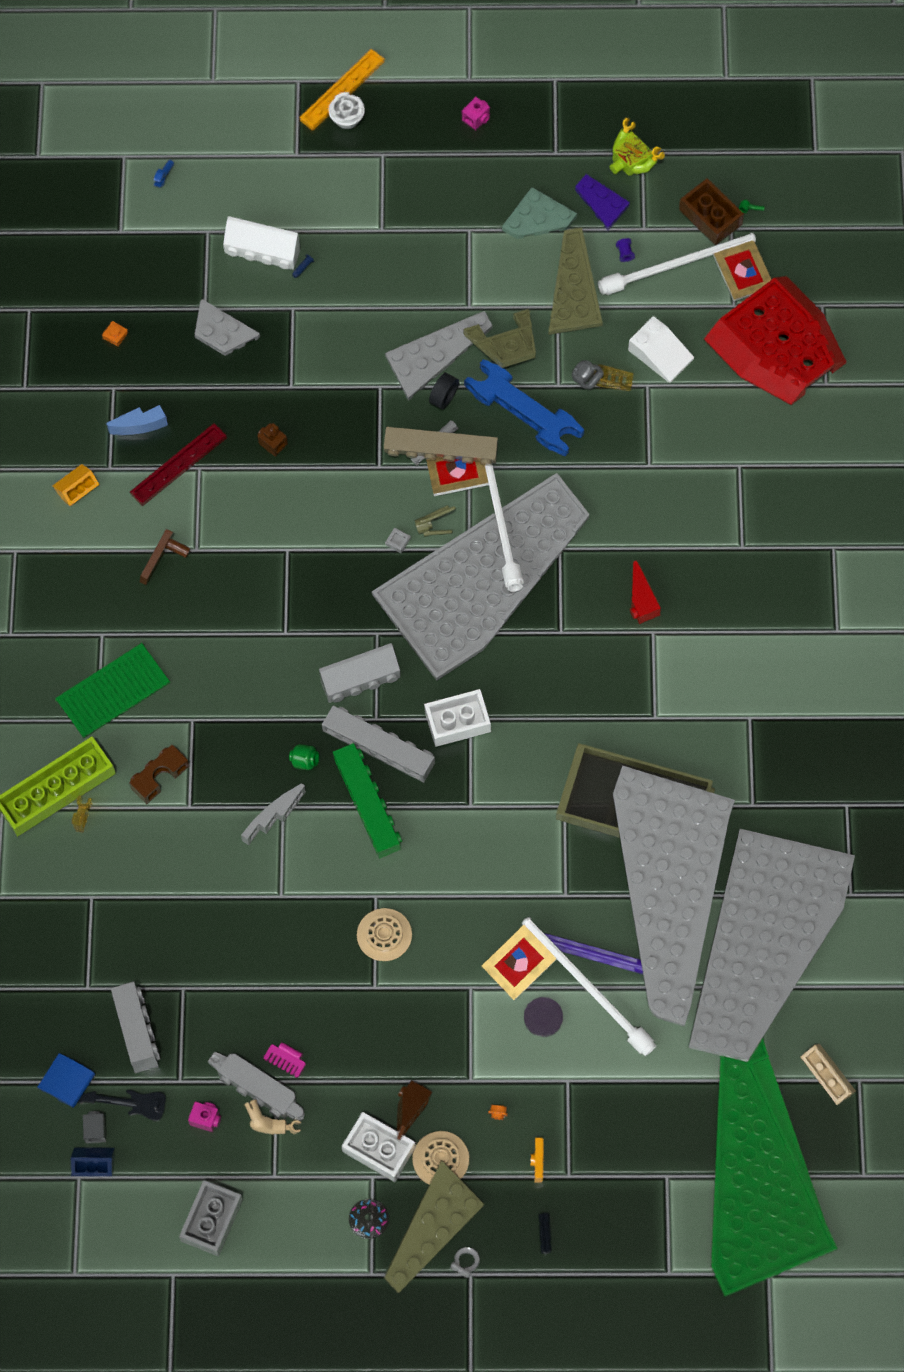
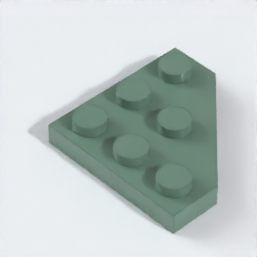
M531 188L504 223L502 231L516 239L532 234L535 236L548 234L549 231H564L577 218V213L538 190Z

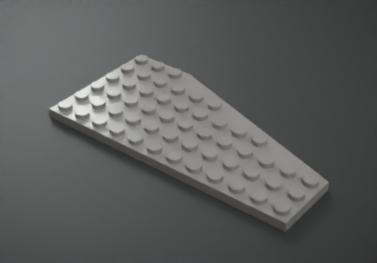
M557 473L502 508L513 562L521 567L524 581L521 590L511 592L505 587L502 568L505 566L506 561L496 515L493 513L372 591L373 597L436 681L487 647L589 519L590 514Z
M744 829L739 830L689 1048L741 1061H749L836 920L843 912L855 855Z

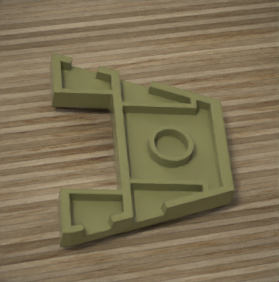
M529 309L513 314V319L519 328L486 338L479 324L463 329L464 336L501 368L535 358L536 356Z

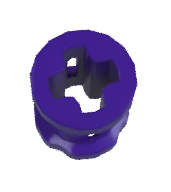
M629 238L620 239L615 244L616 248L619 249V259L621 262H628L635 258V253L632 252L631 248L632 241Z

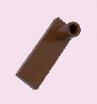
M166 529L140 576V582L147 585L166 548L187 558L191 548L172 539L173 532Z

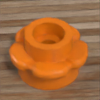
M491 1105V1109L488 1111L491 1114V1118L503 1120V1117L508 1115L506 1113L507 1107Z

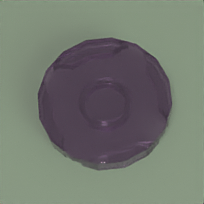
M540 997L532 1000L527 1005L524 1011V1023L531 1034L549 1037L560 1030L563 1023V1012L556 1001Z

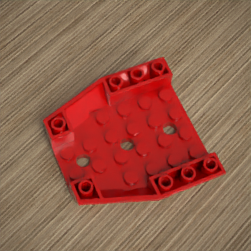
M787 276L773 278L721 317L704 338L710 347L740 378L790 405L803 397L806 388L830 370L834 373L846 364L844 355L823 312ZM760 309L764 314L759 316L754 311ZM784 334L787 335L789 339L786 341H782L779 339V336ZM811 360L813 365L806 366L803 361Z

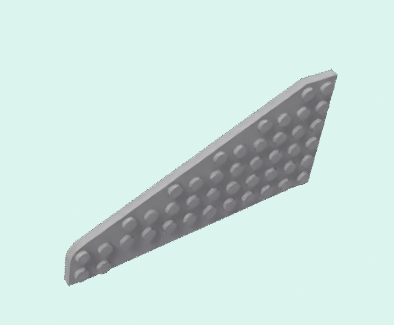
M622 766L613 792V800L648 1007L655 1017L685 1027L691 1007L728 821L735 800Z

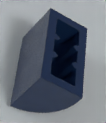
M74 1147L71 1155V1176L112 1177L114 1148Z

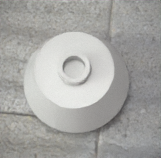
M348 92L340 93L331 102L329 115L339 127L350 129L355 127L363 117L364 105L358 96L349 95Z

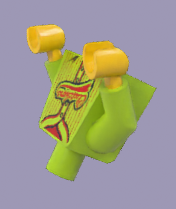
M629 118L624 119V129H621L612 149L614 163L610 165V169L614 174L623 170L627 175L631 176L633 174L647 173L657 163V159L661 160L665 157V153L661 152L658 155V152L661 150L660 147H655L651 151L633 132L629 133L628 131L636 126L635 122H632L629 127L627 126Z

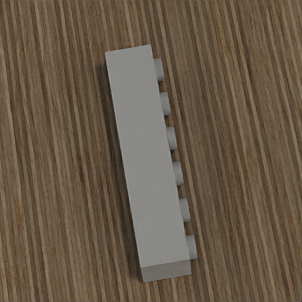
M332 706L322 723L323 732L349 745L354 743L357 749L360 748L361 751L423 783L435 764V757L431 752L416 748V745L410 741L404 742L392 732H389V734L384 732L380 726L367 723L361 716L349 714L348 710L343 707L337 708Z

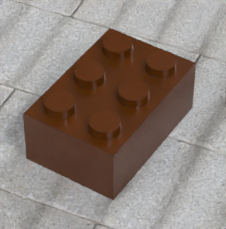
M708 178L680 199L679 210L714 245L719 244L743 224L744 213Z

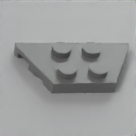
M202 299L200 301L195 329L196 339L226 356L235 349L245 346V343L260 338V333Z

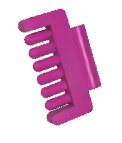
M283 1042L279 1045V1048L271 1045L264 1056L265 1061L273 1062V1065H277L278 1068L282 1066V1070L286 1069V1072H290L291 1075L294 1074L295 1078H299L306 1066L305 1062L300 1060L303 1054Z

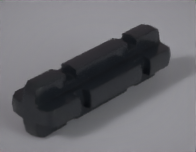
M549 1213L539 1214V1223H541L539 1225L540 1242L542 1243L540 1244V1250L542 1254H549L552 1252L550 1244Z

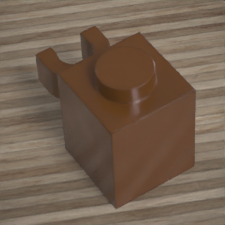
M269 423L258 433L259 445L275 457L288 444L287 436L274 423Z

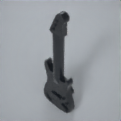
M126 1090V1093L131 1095V1099L99 1095L93 1091L82 1094L77 1103L94 1104L99 1102L132 1107V1110L128 1111L130 1116L138 1114L149 1120L159 1121L165 1111L166 1097L161 1092L139 1094L133 1090Z

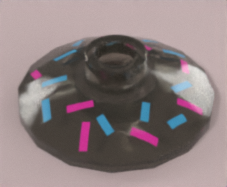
M364 1199L352 1207L349 1213V1224L351 1230L357 1236L363 1239H374L382 1235L387 1229L389 1214L381 1202L375 1199ZM367 1214L372 1215V1219L370 1221H367L365 1219V1216Z

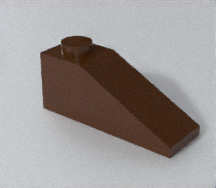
M412 1080L407 1087L403 1086L398 1094L400 1097L397 1106L398 1140L403 1138L427 1107L432 1095L430 1090Z

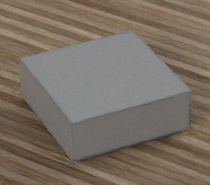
M394 528L387 538L385 545L402 553L409 543L411 536Z

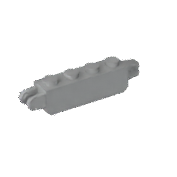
M214 1052L208 1060V1063L218 1071L221 1082L228 1086L232 1084L237 1088L236 1091L245 1097L249 1095L253 1100L256 1099L259 1107L264 1105L270 1109L269 1113L276 1118L281 1116L286 1119L288 1116L298 1121L304 1119V1111L302 1107L296 1104L293 1091L236 1054H230L226 1057Z

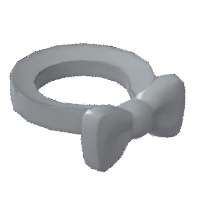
M471 1248L460 1249L456 1253L455 1262L451 1264V1269L458 1271V1273L466 1278L470 1277V1272L474 1271L479 1264L478 1253ZM464 1253H469L474 1257L475 1263L463 1269L459 1266V1257Z

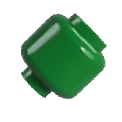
M298 744L290 751L289 760L292 761V765L296 769L312 770L319 762V752L312 745Z

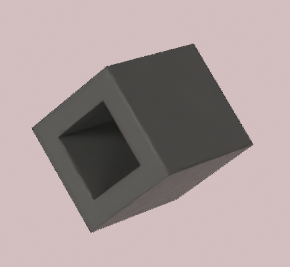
M91 1111L88 1112V1115H83V1137L85 1143L106 1142V1124L103 1113Z

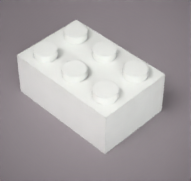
M480 689L424 704L425 715L435 747L491 732V723Z
M362 1112L342 1145L343 1153L394 1182L416 1148L414 1141L405 1136L398 1140L397 1131Z

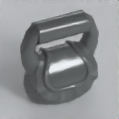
M588 360L579 362L572 372V379L584 389H593L603 376L602 368Z

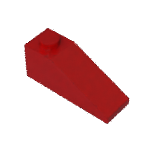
M634 561L630 613L633 619H637L638 623L641 624L660 616L661 608L638 562Z

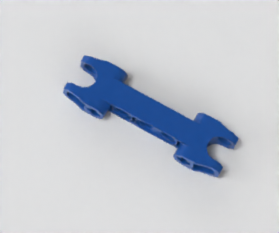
M483 359L480 362V369L488 378L484 381H476L471 377H467L464 380V386L477 400L486 406H490L495 401L538 431L539 433L535 436L537 441L551 451L566 456L569 453V447L560 437L564 434H572L577 438H582L584 435V429L570 414L562 409H558L555 414L547 410L510 384L513 379L511 374L497 364Z

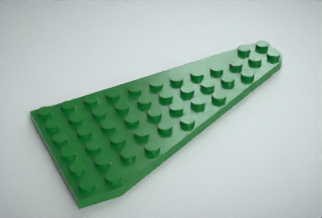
M763 1038L748 1062L720 1055L711 1268L724 1297L838 1249L825 1222Z

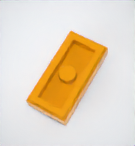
M535 1138V1154H531V1166H535V1182L538 1183L543 1181V1138Z

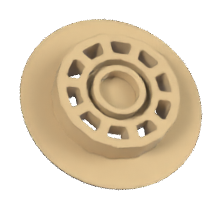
M381 908L368 913L361 920L357 929V941L361 950L370 958L378 961H390L400 957L406 952L412 939L411 926L405 916L396 910Z
M437 1131L424 1136L418 1142L413 1152V1166L417 1175L425 1183H430L435 1174L431 1169L437 1170L440 1161H443L448 1168L451 1166V1171L459 1179L464 1176L469 1165V1152L464 1142L458 1136L450 1132Z

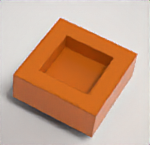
M112 321L102 334V337L118 347L128 334V330Z

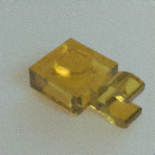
M78 796V811L73 814L72 824L75 831L83 833L88 818V811L92 806V800L88 798V802L82 804V797Z

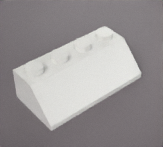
M228 216L223 243L225 253L230 256L244 257L250 261H260L266 265L273 264L283 269L294 270L300 254L298 233Z

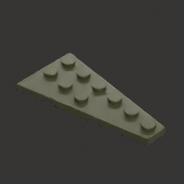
M582 228L564 230L548 335L603 325Z
M440 1161L384 1276V1279L397 1293L484 1206L481 1200L443 1161Z

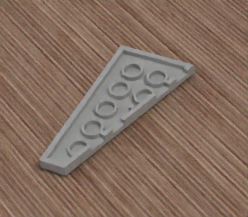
M485 311L385 353V357L408 401L413 398L416 392L421 391L431 379H435L449 367L459 355L464 354L473 344L464 336L463 329L479 324L485 335L492 330V324Z

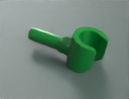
M742 200L738 209L746 214L748 209L764 211V206L753 205L748 200Z

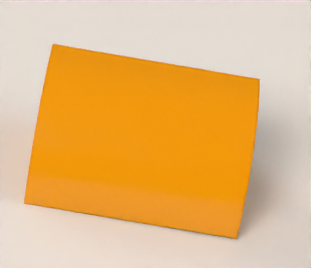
M81 464L55 483L53 488L64 502L71 506L100 484L93 472Z

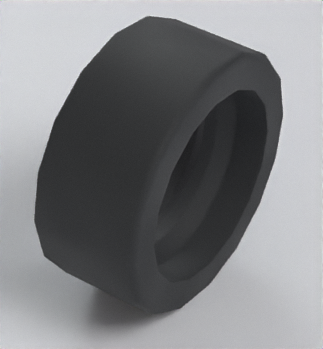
M446 372L443 373L430 393L429 403L442 410L445 409L457 391L459 379Z

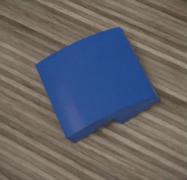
M59 1053L38 1085V1088L74 1108L95 1073Z

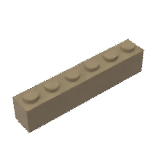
M386 427L384 452L388 453L387 455L389 456L406 454V457L409 458L425 456V459L428 460L443 458L447 462H454V459H457L467 464H472L473 461L480 462L482 465L496 463L497 437Z

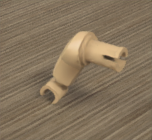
M256 1099L244 1104L251 1118L249 1125L255 1131L267 1134H286V1130H289L292 1134H297L301 1131L293 1128V1124H301L298 1120L286 1124V1120H275L265 1117V1115L262 1116Z

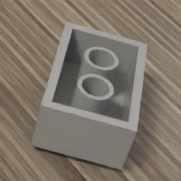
M203 1180L179 1238L181 1242L219 1257L242 1204V1196Z

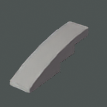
M300 784L268 805L242 833V841L250 845L260 830L267 834L277 819L285 822L305 794V785Z

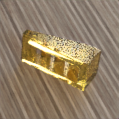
M598 364L603 370V378L595 386L624 391L631 390L634 373ZM616 376H619L618 383L615 382ZM623 377H626L625 384H622Z

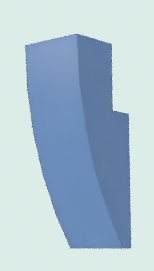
M160 405L144 413L139 407L106 423L108 432L114 435L141 434L168 425Z

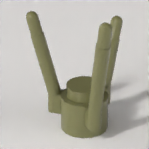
M446 505L424 517L414 520L418 534L423 533L424 537L452 534V530L430 531L429 529L433 528L431 520L455 510L456 507L449 508Z

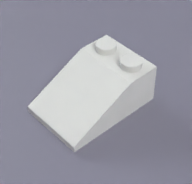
M654 316L629 340L628 351L669 383L694 360L693 355L671 330Z

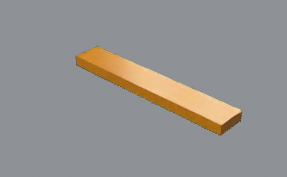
M370 49L300 116V121L311 130H314L329 116V106L335 99V96L344 92H348L351 95L385 62V59L373 49Z

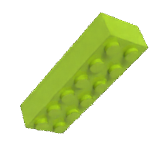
M92 736L0 795V812L18 837L115 775L114 767Z

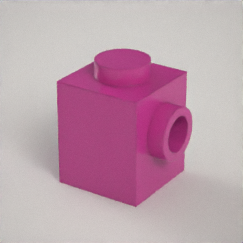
M477 97L462 110V121L475 130L482 123L485 124L490 118L489 105Z
M195 1102L188 1121L191 1126L213 1132L214 1127L218 1128L221 1116H219V1111L214 1104Z

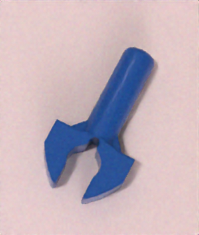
M168 160L162 170H157L154 181H156L154 186L160 188L164 186L165 177L174 165L172 160Z

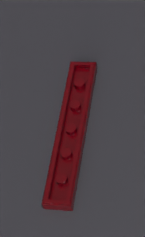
M215 423L212 424L130 491V495L143 507L227 438L226 434Z

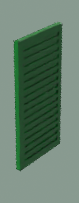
M141 643L59 695L55 700L84 739L170 684V681L147 651L144 644Z

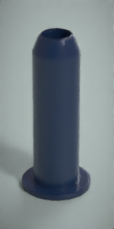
M306 254V258L293 271L292 276L294 278L299 277L311 262L314 263L313 258Z

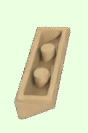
M815 1044L801 1056V1059L837 1105L856 1092L820 1044Z

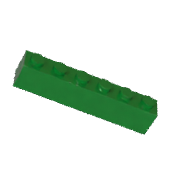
M353 743L333 751L334 761L378 858L380 859L399 851L402 839L399 832H394L393 830L394 821L391 815L387 816L385 812L387 807L384 799H379L378 786L369 777L372 775L369 766H364L362 759H364L361 749H357Z

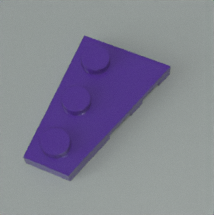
M587 174L575 186L576 192L587 206H590L595 212V216L603 222L607 231L629 207L630 202Z

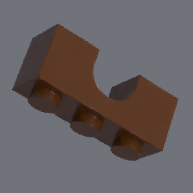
M173 745L165 747L155 760H150L145 765L144 770L132 776L129 782L131 789L147 805L161 792L159 785L155 782L156 776L160 773H169L176 779L189 767L188 759Z

